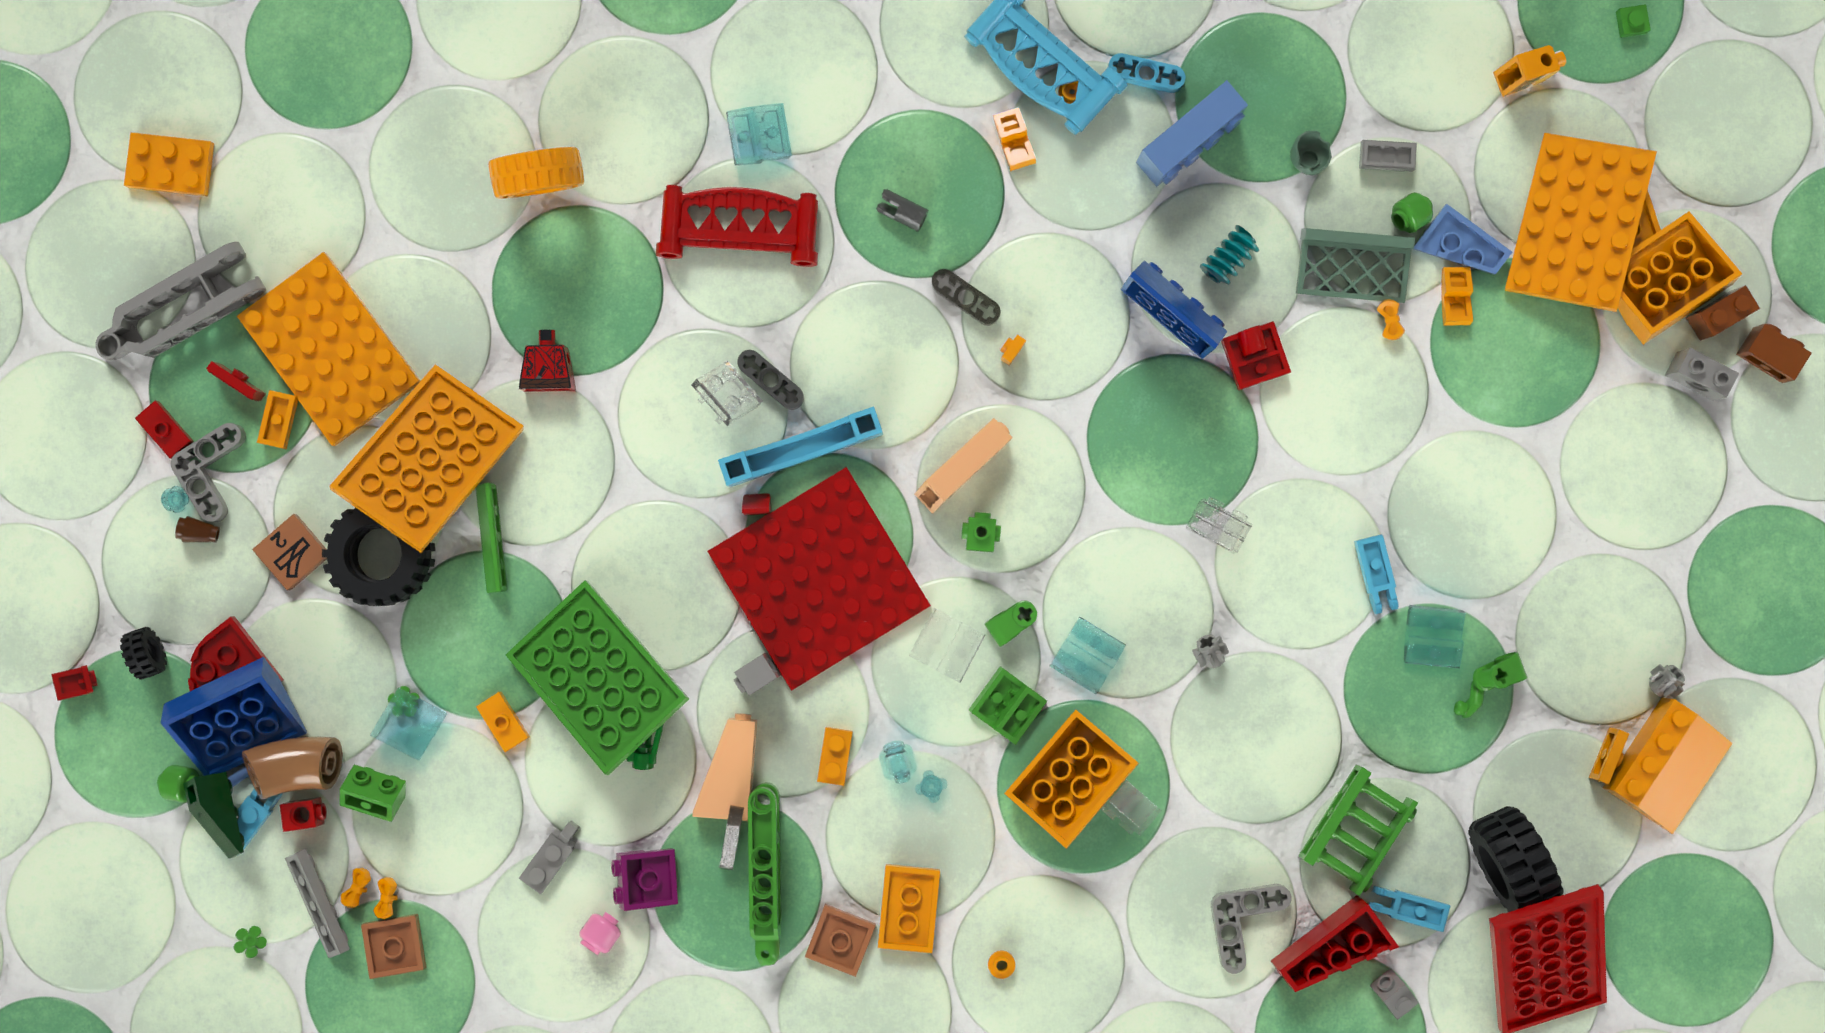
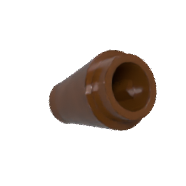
M190 516L186 518L180 517L176 525L175 538L181 539L183 543H216L219 538L220 527Z

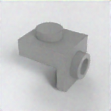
M1392 969L1387 970L1370 985L1397 1020L1419 1003L1406 984Z

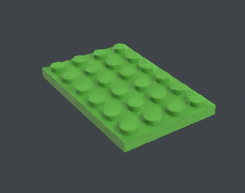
M586 580L506 654L507 658L605 775H610L689 700V697Z

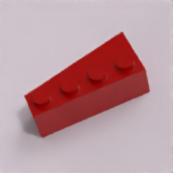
M1356 895L1273 958L1271 963L1293 991L1297 992L1327 979L1328 975L1340 970L1342 972L1352 968L1351 965L1365 959L1367 961L1378 957L1377 954L1388 949L1390 951L1394 950L1399 946L1369 904Z

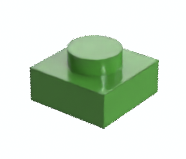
M1646 4L1619 8L1616 11L1620 38L1647 34L1651 31Z

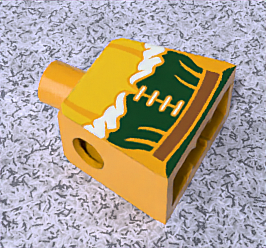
M1550 45L1514 56L1493 72L1502 96L1505 97L1544 82L1560 71V67L1565 66L1566 56L1560 50L1554 52L1553 47Z

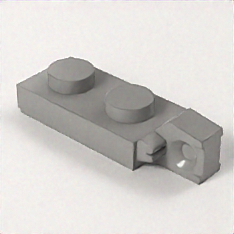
M570 821L562 832L556 828L546 839L519 879L539 894H542L575 849L576 842L572 840V837L580 826Z

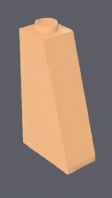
M993 418L934 472L914 495L933 514L1013 438L1010 435L1009 429L1002 422H997Z
M736 713L735 718L727 720L695 804L692 817L748 821V798L752 793L757 720L751 719L750 714Z

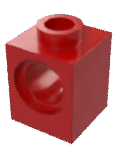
M321 797L280 804L283 832L314 828L325 824L324 819H326L327 810L325 804L322 803ZM302 807L309 811L308 821L301 817L300 811Z

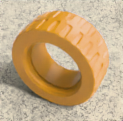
M559 147L522 152L492 159L488 164L494 196L498 199L557 192L576 188L584 184L583 166L579 150L576 147Z

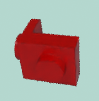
M87 665L51 674L57 701L93 693L92 687L97 686L94 670L88 671Z

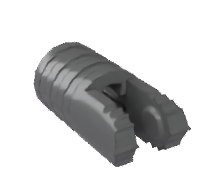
M884 189L882 198L886 202L898 207V209L882 202L878 204L877 211L918 232L929 210L888 189Z

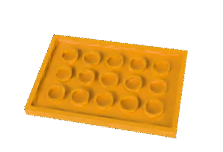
M1544 133L1505 291L1617 312L1657 151Z
M322 252L237 315V318L293 394L297 396L298 401L332 446L342 442L415 388L421 381L325 252Z
M435 364L329 487L331 491L422 553L521 434L524 426Z

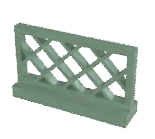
M1310 228L1301 229L1300 240H1302L1296 294L1374 301L1391 299L1398 303H1405L1411 250L1414 249L1415 238ZM1308 245L1318 246L1325 254L1314 265L1307 257ZM1325 247H1332L1333 249L1328 252ZM1339 248L1346 249L1352 257L1341 267L1331 256ZM1351 249L1361 250V251L1358 252V253L1355 255L1354 252H1353ZM1366 251H1372L1379 259L1369 269L1358 259ZM1379 252H1388V253H1387L1385 256L1382 257ZM1393 253L1404 254L1402 266L1394 272L1385 260ZM1328 258L1337 270L1327 279H1324L1316 267ZM1355 261L1364 273L1352 282L1343 270ZM1306 263H1307V264L1309 265V267H1310L1307 271H1305V269H1306ZM1382 263L1391 275L1379 284L1370 272ZM1312 271L1322 281L1313 290L1303 289L1304 278ZM1400 272H1401V280H1400V278L1397 276ZM1340 273L1349 285L1341 292H1335L1328 282ZM1367 275L1375 285V288L1368 294H1362L1355 284ZM1393 278L1400 285L1398 297L1388 296L1382 288ZM1325 285L1329 291H1323L1319 289H1321ZM1351 288H1352V289L1354 290V292H1355V293H1346V292H1347L1349 289H1351ZM1379 290L1383 296L1373 294Z

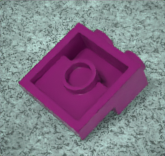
M675 849L616 853V860L611 862L612 875L618 879V887L613 888V899L615 904H619L621 910L629 911L678 904Z

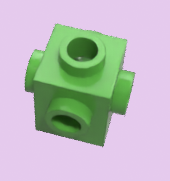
M975 512L974 517H969L968 523L963 522L961 539H966V550L993 553L994 542H1000L1001 526L996 525V519H991L990 513ZM977 528H984L986 535L979 537L976 533Z

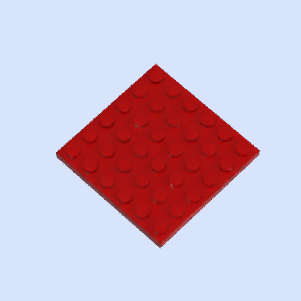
M847 467L707 551L791 691L931 606Z

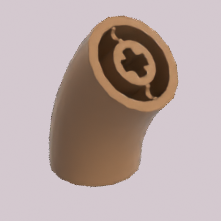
M299 737L274 741L242 751V757L252 785L260 799L263 800L295 790H327L332 788L340 775L343 753L340 741L335 737Z

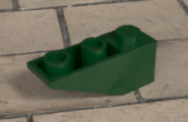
M222 772L194 777L185 782L183 785L191 814L229 859L243 853L244 837L239 832L237 823L239 817L238 810L233 804L231 795L233 787L227 777V773Z

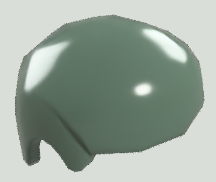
M1305 131L1295 140L1290 150V159L1295 168L1303 174L1318 175L1328 167L1332 158L1329 148L1330 143L1324 141L1318 131Z

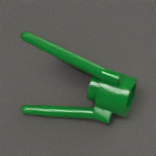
M663 725L656 730L653 745H651V735L645 743H642L627 758V762H632L634 769L649 770L654 768Z

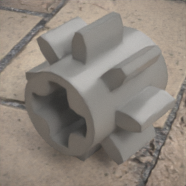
M1205 635L1197 641V648L1193 649L1192 652L1196 660H1198L1200 667L1206 665L1208 668H1217L1225 662L1224 655L1228 654L1229 650L1226 644L1223 643L1221 636Z
M1659 664L1650 672L1652 676L1649 678L1651 680L1649 681V686L1657 696L1666 698L1671 696L1675 698L1684 691L1682 686L1685 685V676L1676 666L1666 665L1663 667Z

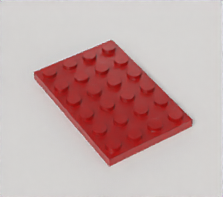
M1599 884L1581 888L1565 895L1555 896L1549 900L1489 918L1497 1020L1501 1033H1513L1607 1003L1604 892Z

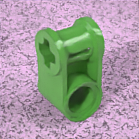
M1019 601L991 618L984 625L999 647H1001L1036 621L1037 610L1031 602ZM1020 607L1025 609L1031 608L1032 611L1029 612L1030 618L1028 620L1024 617L1020 619L1017 617L1020 614Z
M1518 652L1499 656L1494 661L1477 668L1473 673L1474 685L1480 691L1506 688L1528 678Z

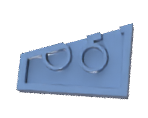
M1448 204L1443 206L1414 245V250L1493 275L1499 271L1512 254L1511 250Z

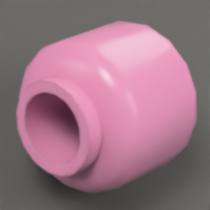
M607 912L603 916L592 914L579 932L582 938L580 943L596 955L600 952L608 953L621 935L619 928L616 927L619 921Z

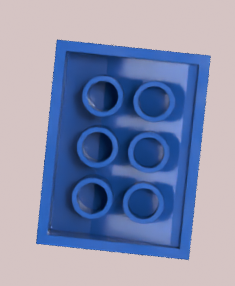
M1144 260L1131 273L1121 290L1203 359L1219 345L1227 333V330L1223 328L1225 324L1217 316L1212 315L1210 317L1203 311L1204 306L1193 297L1189 299L1183 294L1182 291L1184 289L1176 281L1170 280L1169 282L1162 276L1163 271L1155 263L1150 262L1148 264Z
M264 657L164 703L161 717V725L204 776L226 772L243 764L242 751L274 741L298 738L307 733L279 676Z

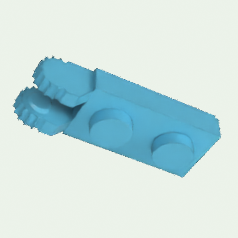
M1380 534L1354 541L1374 614L1382 613V604L1378 592L1386 590L1387 602L1391 610L1398 609V600L1395 592L1396 584L1383 535Z
M254 789L251 795L247 796L238 808L239 817L237 823L239 832L244 837L243 850L271 815L273 807L282 797L283 793L269 797L264 804L259 800L260 797Z
M1379 886L1373 887L1372 892L1379 896H1387L1393 899L1390 908L1377 902H1369L1372 910L1387 914L1389 917L1444 932L1450 910L1449 904L1396 889L1392 891Z

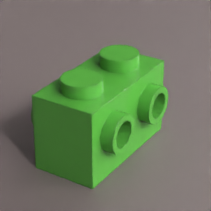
M354 764L340 787V806L392 822L405 799L406 781L394 775L389 776L374 771L369 767H361Z

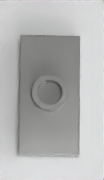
M1362 140L1360 143L1359 169L1413 172L1416 168L1417 143Z

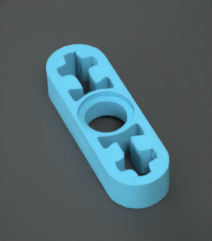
M1123 53L1114 55L1108 64V67L1116 72L1117 68L1113 65H1117L1119 61L1124 62L1123 67L1129 69L1132 68L1133 64H1137L1133 74L1134 77L1129 76L1132 70L1123 69L1122 73L1118 74L1126 83L1168 93L1179 91L1186 79L1184 71L1178 66ZM1144 66L1150 67L1154 72V77L1150 80L1142 79L1139 75V69ZM1159 70H1163L1161 76L1169 77L1171 73L1176 74V79L1180 80L1176 81L1174 85H1170L1169 79L1161 77L1160 83L1156 82Z

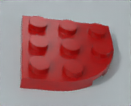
M231 616L205 636L196 647L190 660L192 663L188 685L189 690L192 691L262 657L266 659L276 672L281 682L284 679L236 617Z

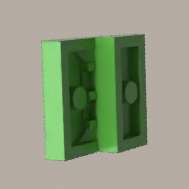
M1000 666L971 705L969 711L1016 745L1047 703V700Z

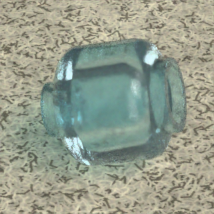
M900 740L889 742L883 746V750L878 758L884 777L888 780H895V783L898 784L909 781L911 775L917 770V762L912 747Z

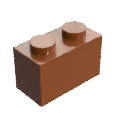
M1745 285L1731 290L1686 317L1701 341L1719 334L1759 310L1760 307Z
M1762 324L1752 328L1736 355L1779 382L1786 383L1797 378L1812 352L1805 349V345L1799 340L1787 338L1781 334V330L1772 324Z

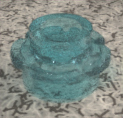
M173 486L163 492L161 502L167 511L172 510L174 513H179L189 503V497L182 487ZM174 497L178 498L177 502H174Z

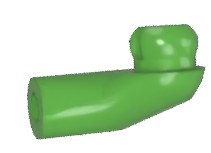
M1472 681L1469 699L1466 702L1460 700L1455 703V714L1462 715V718L1471 717L1482 706L1485 691L1478 690Z

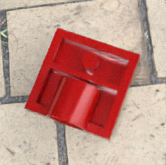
M1274 321L1245 329L1221 340L1238 391L1291 373Z

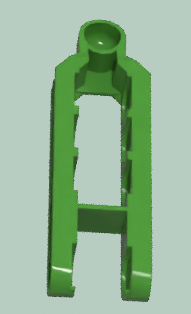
M765 782L756 786L748 798L750 936L755 940V955L760 965L771 966L778 961L780 956L782 921L780 794L775 785ZM758 794H766L770 798V804L761 803L758 799ZM759 850L768 851L771 855V858H762L759 854ZM767 878L771 882V886L762 885L759 879ZM760 906H767L772 913H763L760 910Z

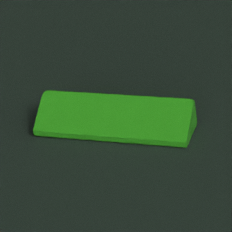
M483 483L476 487L486 591L487 593L505 592L507 590L497 487L493 483Z

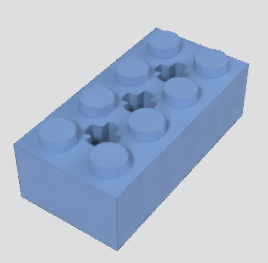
M1226 80L1145 147L1136 163L1156 187L1162 182L1165 185L1169 184L1178 176V172L1182 169L1181 166L1185 165L1188 168L1199 158L1203 148L1207 151L1220 141L1219 138L1224 135V131L1229 134L1240 124V121L1245 117L1243 112L1248 104Z

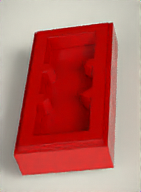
M213 361L206 368L209 373L251 400L259 402L266 394L247 381L249 376L236 368L231 371L224 365Z
M155 400L135 417L137 422L170 459L194 442L159 401Z

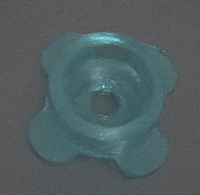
M927 770L923 773L924 778L921 783L916 785L915 791L918 795L923 794L928 797L930 802L936 803L940 799L941 791L947 788V781L945 778H939L934 775L933 771ZM930 784L934 785L933 789L929 788Z

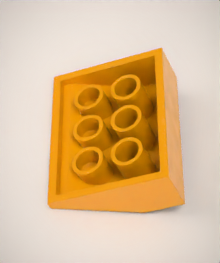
M1688 211L1632 249L1618 310L1625 323L1644 345L1732 286L1742 273L1690 211Z
M1662 697L1627 749L1621 764L1615 768L1609 785L1605 784L1603 788L1669 833L1674 834L1731 747L1732 742L1702 717L1676 699Z
M1075 710L1004 794L1067 849L1139 763L1079 711Z

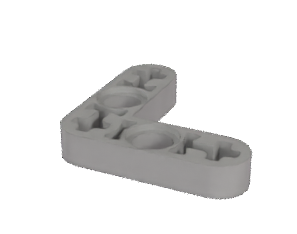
M234 423L221 425L176 453L171 460V468L199 515L208 522L222 521L228 513V507L205 468L234 451L245 442L246 433L240 425ZM229 430L237 432V434L234 435L235 441L225 440L224 442L220 443L216 439V437L221 440L227 438L229 436ZM211 442L215 447V452L211 457H205L202 453L203 445ZM197 457L200 460H193L188 463V470L180 467L183 465L182 459L191 460ZM199 479L203 480L206 485L205 491L200 495L196 494L193 490L194 482ZM207 498L211 505H218V509H216L217 515L209 514L208 512L211 510L209 503L205 501L200 502V500Z
M1269 884L1220 892L1212 898L1211 911L1219 959L1222 967L1227 972L1237 974L1246 966V954L1239 917L1286 909L1291 903V894L1286 887L1281 884ZM1276 890H1279L1281 894H1285V897L1280 899L1279 904L1271 899L1266 900L1268 906L1264 907V898L1261 892H1265L1266 897L1275 896ZM1248 894H1255L1258 897V904L1255 908L1248 909L1244 906V898ZM1221 899L1231 903V906H1228L1226 909L1227 916L1229 918L1234 916V920L1225 919L1219 922V918L1224 919L1223 911L1217 908V905L1221 904ZM1228 925L1233 926L1236 930V935L1231 940H1225L1221 936L1222 929ZM1238 944V947H1233V952L1240 960L1236 961V966L1232 967L1230 963L1226 962L1231 957L1230 950L1228 948L1223 949V946Z

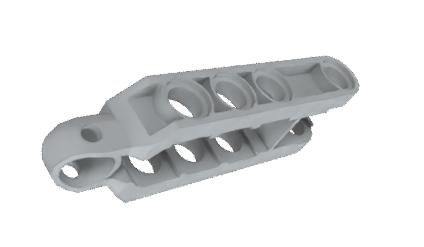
M239 242L225 244L116 307L112 319V327L97 337V353L107 360H117L131 352L154 358L265 293L266 288L261 279L256 276L255 279L237 288L231 287L219 294L211 278L234 266L246 257V253ZM197 286H202L209 298V301L204 303L206 306L190 315L185 314L181 316L182 319L166 329L160 328L157 330V334L143 341L136 328L140 319Z

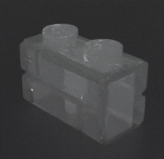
M1215 498L1201 499L1186 529L1232 553H1238L1252 527V524L1247 521L1248 516L1237 510H1233L1231 513L1223 509L1224 503Z

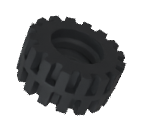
M143 627L122 636L123 638L120 640L122 643L120 649L123 651L121 653L122 658H125L124 663L126 667H129V672L131 674L134 673L136 679L142 680L162 673L166 669V653L163 652V644H160V638L156 637L154 630L151 631L150 627Z

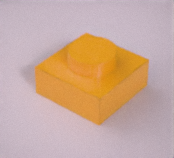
M1018 334L1014 340L1009 337L1000 349L1004 353L1001 360L1010 366L1025 345L1026 340Z

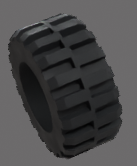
M356 507L355 509H347L342 512L341 516L343 518L341 520L335 519L330 525L334 530L331 534L326 533L324 541L328 542L327 549H322V557L327 558L328 564L323 565L325 573L331 574L332 578L329 582L333 587L341 589L339 594L343 597L351 598L354 603L360 605H395L398 602L409 600L410 595L417 594L423 589L421 586L423 582H428L431 576L428 573L429 568L435 565V559H431V551H436L435 543H429L423 552L420 553L397 537L401 546V561L397 570L387 579L375 580L369 578L362 571L358 562V548L368 532L373 529L386 528Z
M1506 806L1472 822L1468 834L1470 836V843L1473 846V852L1477 857L1481 870L1485 874L1486 880L1508 912L1563 895L1562 881L1550 852L1545 847L1541 836L1536 832L1533 824L1527 820V817L1518 808Z

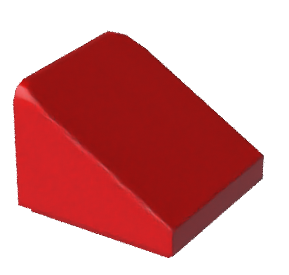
M770 494L744 495L742 513L744 515L771 513Z

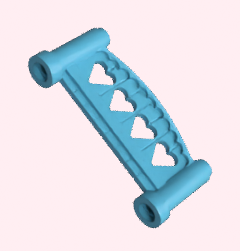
M993 0L967 29V34L964 36L965 39L974 47L982 44L1002 73L1025 95L1045 108L1064 116L1067 120L1064 125L1074 135L1082 132L1116 93L1121 94L1128 86L1126 81L1110 67L1099 75L1021 7L1025 0ZM1018 28L1016 45L1012 51L1005 50L1003 44L996 42L995 38L998 34ZM1038 46L1036 63L1033 68H1026L1023 61H1018L1015 58L1018 51ZM1058 63L1056 81L1052 86L1045 85L1043 79L1036 77L1035 72L1039 68ZM1078 81L1076 99L1073 103H1066L1064 96L1056 94L1055 90L1058 86Z

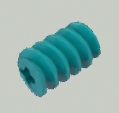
M1239 225L1235 226L1236 232L1231 231L1228 233L1229 240L1224 239L1221 241L1222 248L1217 247L1214 249L1215 256L1210 255L1207 257L1206 261L1208 264L1203 263L1200 265L1204 274L1216 283L1223 282L1229 285L1230 280L1227 275L1230 274L1235 277L1238 275L1234 267H1245L1241 259L1245 258L1251 261L1252 256L1248 251H1260L1252 235Z

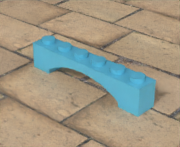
M873 406L796 436L719 459L718 462L726 485L733 487L882 436L883 431Z

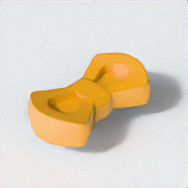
M1391 299L1382 301L1378 305L1377 311L1385 317L1386 327L1382 334L1383 337L1389 340H1397L1405 333V329L1399 322L1398 310L1400 304Z
M353 869V883L350 889L341 894V903L345 907H357L360 895L367 892L365 886L371 881L370 873L367 869Z
M384 877L378 881L381 896L380 901L373 910L375 916L380 919L390 918L393 915L392 903L398 899L397 895H393L397 888L395 880L391 877Z

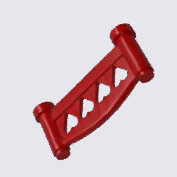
M667 185L666 190L663 192L660 242L656 243L655 255L666 259H680L683 257V247L791 253L790 263L802 267L817 266L818 253L815 252L818 212L817 195L801 193L800 198L794 200L777 193L743 187L711 188L683 193L681 186ZM693 205L699 208L708 206L711 212L697 229L688 213V209ZM719 207H724L726 210L735 208L738 211L737 216L726 230L723 229L715 215V210ZM745 209H751L753 212L761 209L765 213L753 232L750 231L742 217V212ZM773 210H777L780 213L789 211L792 214L791 219L778 234L769 218V213Z

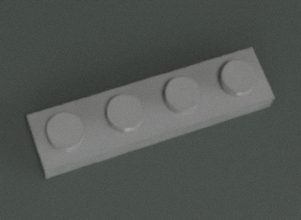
M304 849L286 857L287 865L328 958L348 951L350 949L347 944L348 937L339 926L336 919L337 912L334 906L329 903L325 894L326 887L323 881L318 878L312 856Z

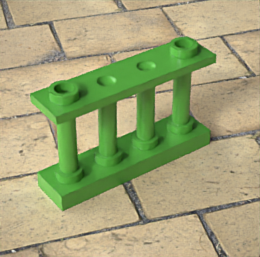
M1355 765L1298 857L1312 866L1315 862H1323L1351 880L1353 883L1349 889L1360 896L1362 892L1368 891L1371 887L1373 874L1406 822H1411L1415 817L1418 802L1406 797L1403 803L1370 783V771ZM1359 792H1366L1397 812L1389 826L1356 806L1354 800ZM1345 815H1351L1382 835L1374 849L1341 829L1340 823ZM1330 838L1338 839L1367 858L1360 872L1355 871L1326 852L1325 846Z

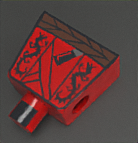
M539 330V345H527L525 347L519 381L520 390L524 392L576 391L569 349L565 345H555V330Z

